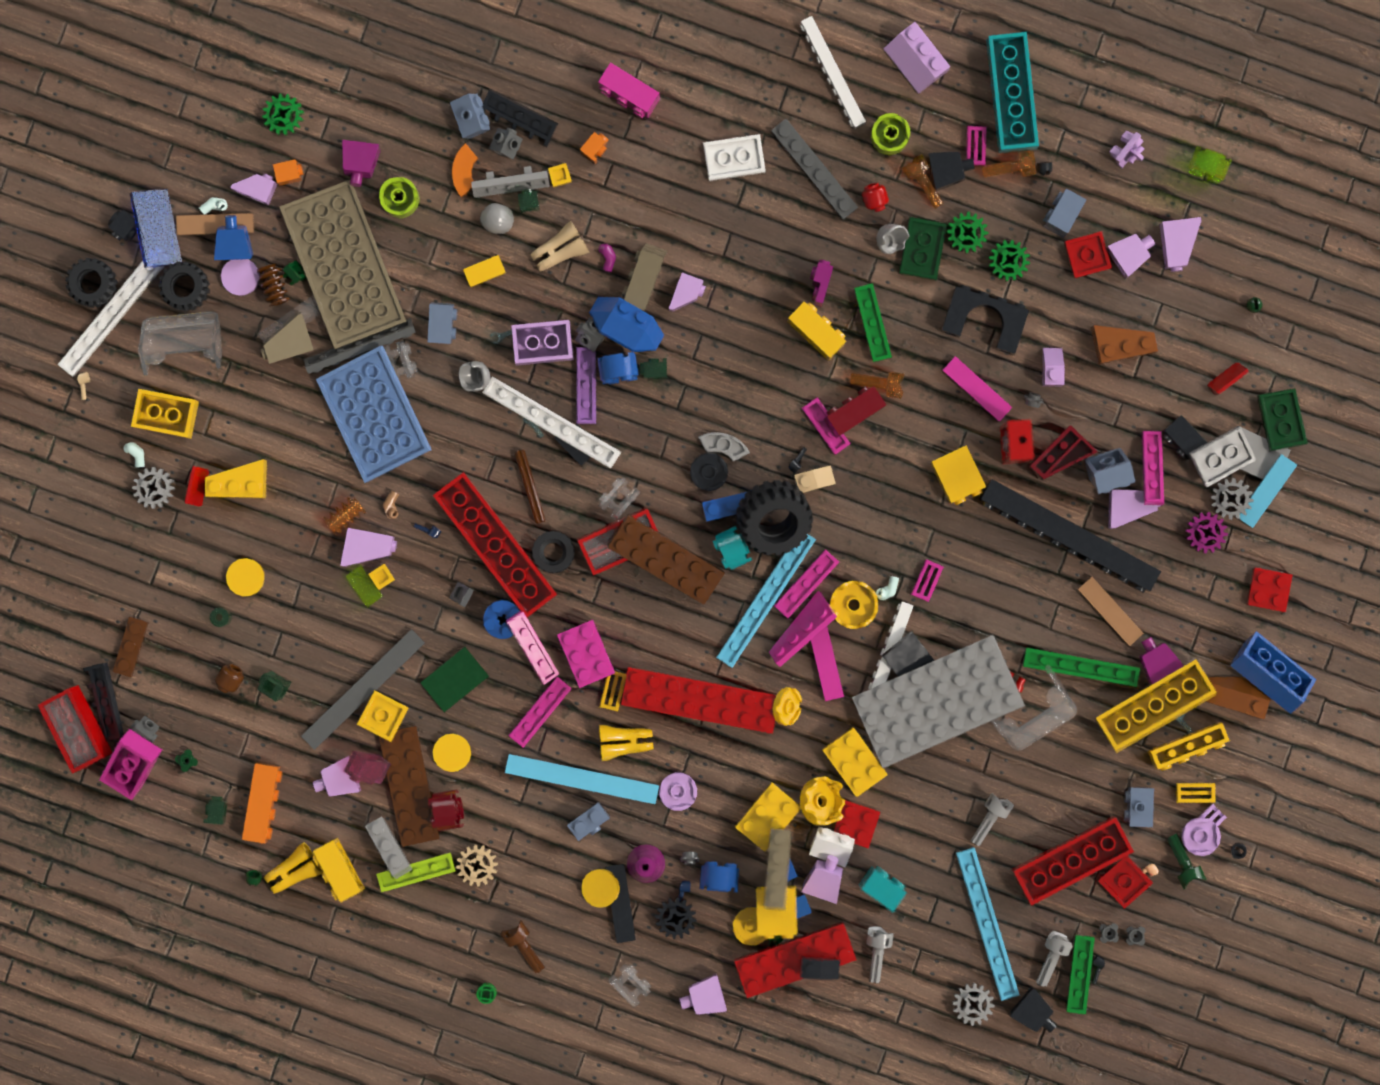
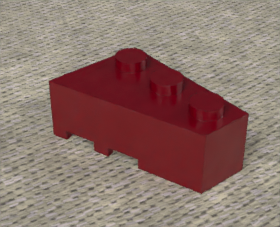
M1069 425L1028 468L1042 481L1098 451L1078 431Z

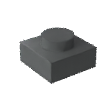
M457 582L449 599L465 607L474 590Z

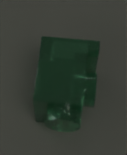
M524 190L518 194L521 213L540 210L537 191Z
M663 358V362H659V359H648V362L640 363V374H644V379H667V358Z
M270 671L260 677V685L257 690L277 702L285 697L292 682Z
M211 796V800H209V803H206L205 815H208V818H205L203 823L225 824L228 801L223 800L222 796Z

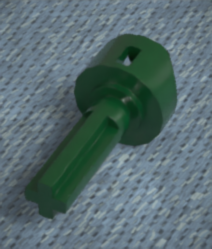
M1178 834L1168 837L1167 840L1183 870L1177 876L1183 890L1187 888V885L1193 879L1207 880L1201 866L1192 867Z

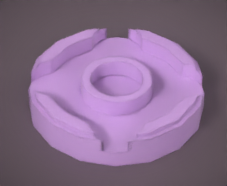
M249 259L230 260L222 269V284L233 295L244 296L252 293L259 284L260 274L257 273L256 265Z
M675 772L663 779L659 787V796L662 803L669 809L682 811L694 803L697 797V787L695 781L689 775Z
M1198 817L1186 823L1182 830L1181 838L1183 845L1189 852L1194 855L1205 856L1214 852L1219 846L1221 834L1213 821L1208 818Z

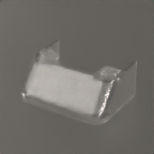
M216 312L150 317L142 322L138 352L144 376L148 375L149 364L158 365L165 359L166 354L203 351L204 357L215 359L217 369L221 368L222 342L220 321Z
M1049 664L1045 666V670L1055 683V686L1047 692V701L1051 705L1050 708L1020 727L1011 718H1004L1000 721L998 718L992 720L1000 735L1014 750H1024L1075 717L1077 713L1076 704Z

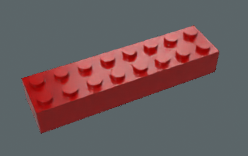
M464 472L433 495L527 618L558 595Z
M628 667L621 705L773 734L775 725L773 705L777 695Z

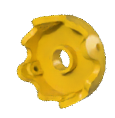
M849 581L841 584L833 592L830 606L837 616L835 620L840 625L850 629H858L867 626L875 618L878 612V598L875 591L867 584L860 581ZM852 599H856L859 602V608L855 611L851 610L848 606L849 601Z
M818 777L809 780L802 788L800 794V807L805 818L810 823L818 826L840 821L843 818L841 810L845 805V800L839 793L843 785L828 777ZM819 797L822 799L821 806L818 804Z

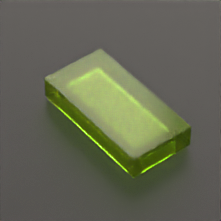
M362 565L345 576L367 607L383 597Z

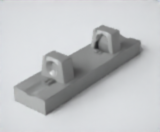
M531 166L524 167V174L495 178L494 172H486L487 180L471 182L474 198L550 187L547 171L532 173Z

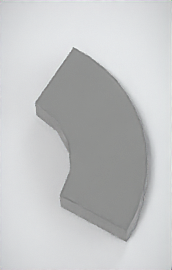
M712 432L698 437L706 453L720 452L729 456L733 462L750 453L748 448L739 439L725 433Z

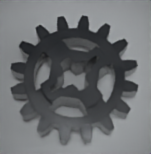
M670 897L669 903L663 901V908H657L660 914H655V918L659 919L656 922V926L661 925L660 933L664 930L666 931L665 937L672 934L673 939L676 938V935H679L682 939L683 933L689 935V928H695L692 922H697V918L692 917V915L696 914V910H690L693 905L692 903L686 905L687 899L680 902L679 897L676 898V901H673ZM676 906H681V907H683V908L685 909V911H681V910L677 909ZM669 908V915L663 918L665 910ZM673 914L681 916L679 918V922L671 920L673 918ZM689 918L688 924L683 928V921ZM667 925L675 927V930L669 929Z

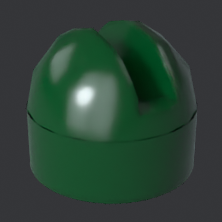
M1257 297L1249 299L1246 304L1248 311L1251 313L1259 312L1263 306L1261 299ZM1254 300L1257 301V309H1255Z
M257 870L248 871L246 873L247 884L249 886L259 885L262 877L261 872Z

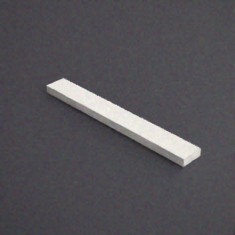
M154 246L58 365L74 377L168 263L170 258Z
M494 377L491 378L489 385L482 392L484 395L610 469L621 453L619 450Z

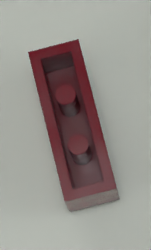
M867 386L857 392L859 396L854 399L851 396L843 401L842 404L844 406L839 409L835 406L826 412L828 416L824 418V421L836 438L886 406V403L874 386L870 389Z

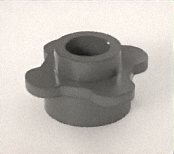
M1030 392L1029 395L1025 394L1024 396L1026 399L1025 404L1031 407L1039 408L1040 404L1044 402L1043 398H1040L1041 395Z
M683 852L680 862L686 866H694L695 863L699 862V857H697L696 852Z
M1117 924L1100 925V941L1102 943L1107 941L1117 942L1119 940Z
M1129 926L1126 929L1128 933L1126 943L1128 945L1139 944L1142 946L1145 944L1144 927L1133 928Z

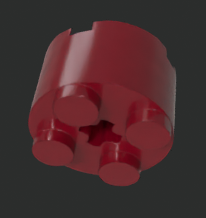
M457 789L433 793L432 797L428 798L429 808L433 811L431 824L438 831L457 829L464 826V823L460 824L461 819H464V809L461 797L457 798L456 793H459Z

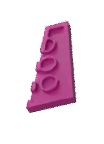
M817 591L769 651L779 667L837 617L821 592Z

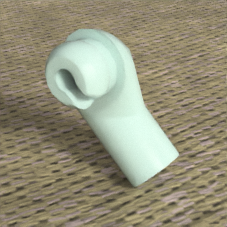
M212 197L201 205L199 209L206 215L210 210L225 211L228 205L226 200Z
M134 442L126 443L124 451L135 457V468L145 467L143 449Z
M890 576L888 585L877 589V598L886 600L894 596L899 578Z

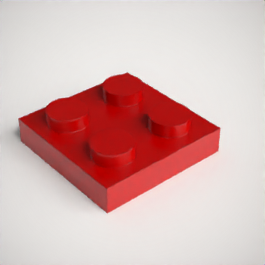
M1102 231L1064 242L1074 279L1112 268Z
M1254 567L1247 605L1286 612L1293 575Z
M845 800V805L841 810L843 818L836 822L834 832L848 835L855 839L854 844L869 849L881 812Z
M1128 855L1120 859L1098 879V882L1124 909L1153 884V881Z

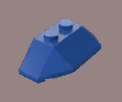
M598 297L589 312L599 333L632 352L656 351L664 337L653 316L620 297Z

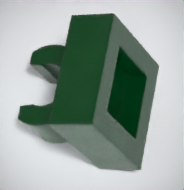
M297 260L289 263L283 269L285 272L283 278L285 279L289 276L292 279V282H290L291 286L306 278L304 269Z

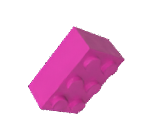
M611 62L598 81L601 94L607 98L612 96L617 100V104L623 108L630 107L639 118L646 117L648 119L660 100L659 92Z
M594 620L557 635L579 688L615 673Z
M129 729L119 741L99 780L130 800H133L143 787L162 749Z

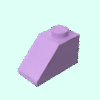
M263 173V176L256 174L234 183L231 189L269 205L277 183L273 181L274 178Z
M681 273L669 306V311L673 312L697 301L698 296L702 297L706 287L703 286V280Z
M1043 348L1042 386L1062 387L1064 385L1062 348Z

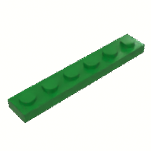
M1031 648L1025 649L1022 666L1137 687L1140 672L1138 667Z

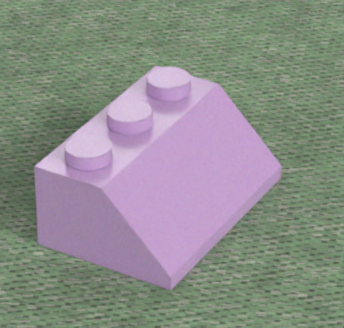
M916 22L899 33L884 48L885 52L918 94L950 69V65Z

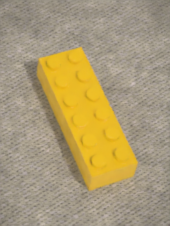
M1195 659L1096 717V722L1117 754L1216 696V690Z

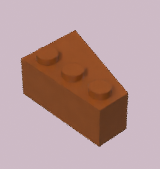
M1097 325L1091 327L1099 365L1158 352L1154 332Z

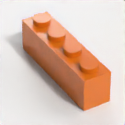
M255 763L242 840L264 844L267 843L268 839L271 840L273 828H270L271 820L274 821L276 809H273L274 801L277 802L279 797V790H276L277 783H280L282 779L280 766Z

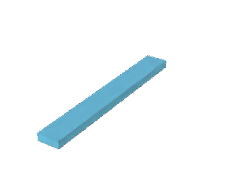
M808 535L805 541L800 542L801 545L799 547H794L791 549V552L783 554L716 658L733 668L816 539Z
M512 754L508 756L505 770L507 774L656 804L659 785Z
M975 848L956 852L1000 1000L1003 1001L1019 996Z

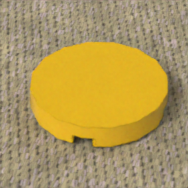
M248 558L239 559L228 568L226 581L230 590L237 595L252 596L258 593L264 585V570L255 560Z
M785 687L779 691L774 700L773 716L780 725H792L799 718L801 713L799 706L802 703V698L796 689Z
M454 733L446 734L435 743L433 758L441 769L448 772L459 771L470 761L471 748L468 741L461 735Z
M596 869L585 876L581 889L582 895L590 905L601 908L611 905L617 899L620 887L613 873L605 869Z
M747 907L740 910L733 921V932L736 938L741 943L751 946L758 945L766 940L762 936H758L756 907Z

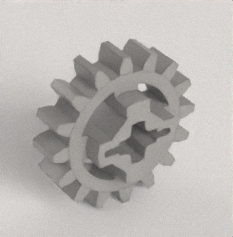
M152 467L151 472L146 468L144 469L145 474L138 473L140 479H134L133 481L137 483V486L132 487V489L137 490L134 497H140L137 501L138 503L145 502L144 507L146 508L151 504L152 509L156 508V504L162 508V502L170 503L167 498L174 496L170 491L175 490V487L170 485L174 480H168L169 473L163 475V469L160 468L157 472L155 467ZM155 475L152 480L145 481L147 477ZM162 479L166 484V489L162 486ZM155 485L158 488L157 491L152 492L150 486ZM142 487L144 488V490H145V492H146L145 497H144V495H143V493H142V489H141ZM158 495H162V496H163V497L160 498L159 500L153 501L156 496H158Z
M1233 478L1232 482L1229 483L1225 479L1224 485L1218 483L1219 490L1213 489L1216 496H1211V499L1216 500V502L1212 506L1218 507L1215 511L1217 514L1221 511L1223 512L1222 518L1229 515V520H1232L1233 516L1236 515L1237 519H1240L1241 513L1246 516L1245 510L1252 509L1249 503L1254 502V500L1249 498V496L1253 492H1247L1249 485L1243 487L1242 480L1236 483V479ZM1235 486L1239 489L1230 491L1228 487ZM1227 492L1232 496L1237 495L1235 500L1238 506L1232 502L1228 503L1230 499ZM1223 493L1224 501L1220 504V495ZM1245 494V503L1242 505L1241 497ZM1235 507L1238 511L1229 512L1226 509Z
M973 983L972 987L965 984L966 989L963 990L959 987L958 989L961 993L954 994L957 1001H952V1004L957 1005V1007L953 1011L959 1012L957 1018L963 1017V1023L966 1024L969 1020L971 1026L974 1025L975 1021L981 1025V1019L987 1021L986 1015L993 1014L989 1009L995 1007L993 1003H990L994 998L993 996H987L990 991L988 989L983 991V985L977 988L976 983ZM973 991L979 992L977 995L969 994V992ZM964 998L965 1005L961 1009V1000ZM968 998H970V1000H973L974 1002L977 1001L976 1005L979 1010H977L973 1006L970 1007L971 1004L969 1003L970 1001L968 1000ZM986 1000V1007L983 1011L982 1002ZM970 1013H977V1014H978V1016H975V1017H971V1016H967V1015H969Z

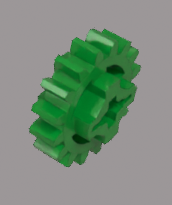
M279 94L278 99L272 96V102L266 101L268 108L262 109L266 112L265 115H262V118L267 120L264 123L265 126L271 125L269 130L273 132L276 129L277 135L283 132L287 136L288 131L294 134L295 127L301 128L298 122H304V119L300 117V115L304 114L303 110H299L302 107L301 103L296 104L297 99L295 97L290 100L289 94L285 98H283L282 94ZM281 103H289L291 106H283ZM275 107L274 114L271 115L272 109ZM282 111L286 113L284 119L280 117ZM296 113L294 121L291 122L292 116ZM282 123L285 124L286 127H279L275 124Z
M967 212L966 216L959 213V219L954 216L952 219L954 224H948L952 229L946 232V234L951 235L947 240L954 242L951 247L958 246V252L965 249V254H968L969 249L973 253L976 252V247L981 249L983 246L980 242L986 243L987 239L984 236L989 234V232L984 231L987 224L982 225L983 218L978 220L977 213L972 217L970 212ZM968 220V221H972L973 223H972V224H965V223L962 222V221ZM956 227L959 230V236L957 238L955 236ZM978 227H979V230H980V237H979V239H978V236L976 235V229H977ZM964 229H965L966 231L969 230V229L972 231V232L970 233L971 237H970L969 235H967V236H964V235H963L964 232H965ZM970 242L972 245H964L961 243Z
M1003 240V246L997 243L995 245L997 250H991L994 256L988 257V260L993 262L989 264V268L994 267L992 274L998 273V279L1002 278V276L1005 277V282L1010 277L1012 281L1016 280V276L1022 278L1023 274L1021 271L1027 272L1028 269L1025 265H1030V262L1026 261L1030 254L1024 253L1027 248L1021 249L1020 242L1014 245V240H1011L1009 244H1007L1006 240ZM1007 248H1011V249H1014V250H1016V251H1015V252H1008V251H1007ZM999 254L1001 262L997 265V256ZM1014 256H1016L1013 259L1012 264L1008 263L1003 266L1007 258H1013ZM1019 257L1022 259L1021 267L1017 264ZM1004 269L1011 270V272H1013V273H1006V272H1003L1002 270H1004Z

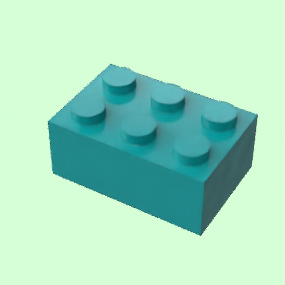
M871 866L858 885L861 890L894 912L907 893L904 890L905 886L895 877H892V879L888 878V873L881 867L877 866L874 868Z

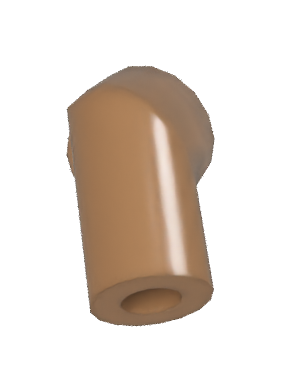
M392 490L384 501L383 508L389 519H396L399 513L395 506V501L399 494Z

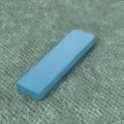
M1280 454L1250 498L1254 502L1249 503V506L1252 509L1245 510L1246 516L1241 513L1240 520L1253 528L1297 467V464Z

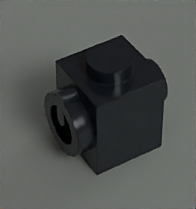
M123 209L122 211H116L108 223L109 228L112 230L111 235L119 241L122 238L125 241L133 239L138 232L136 229L141 225L140 222Z

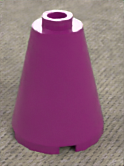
M640 845L629 854L627 869L629 874L639 882H654L664 872L665 859L662 852L653 845ZM648 864L649 869H643L642 865Z

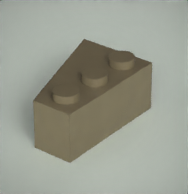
M646 243L641 251H637L634 259L637 262L635 269L631 268L628 279L631 280L629 287L625 286L622 293L625 301L645 311L660 273L664 257L668 252L667 250Z

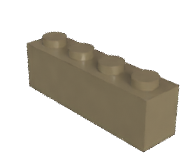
M770 830L764 905L769 910L786 911L792 837L790 830Z

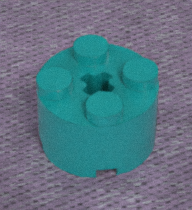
M737 526L715 535L716 539L713 540L716 550H721L723 555L721 561L724 567L731 570L753 560L752 557L748 558L747 556L750 551L742 534L736 533V530H738Z

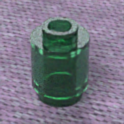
M216 608L210 614V621L216 627H225L232 620L231 612L226 608ZM218 614L223 616L221 621L217 619Z

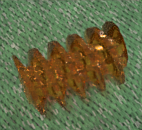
M347 497L348 504L341 502L342 509L335 507L336 514L329 512L330 519L325 516L323 517L326 525L336 536V531L340 534L343 533L342 526L348 529V522L355 523L353 517L361 518L359 512L367 513L355 497L354 499Z

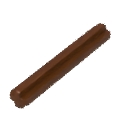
M518 450L515 452V456L535 523L539 524L545 522V516L524 450Z

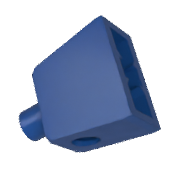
M236 215L225 216V226H219L217 229L214 260L251 259L253 251L247 227L245 225H237Z

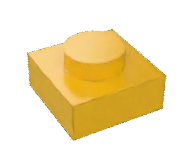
M566 163L548 168L553 187L572 182Z
M386 564L381 565L368 574L378 590L395 581Z

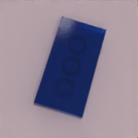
M168 189L131 192L130 198L144 268L169 266L171 264L175 265L179 261L182 262Z

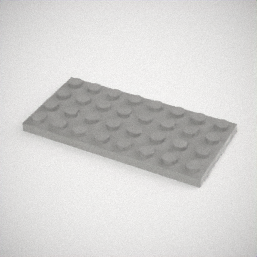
M994 635L852 697L882 768H886L1025 706Z

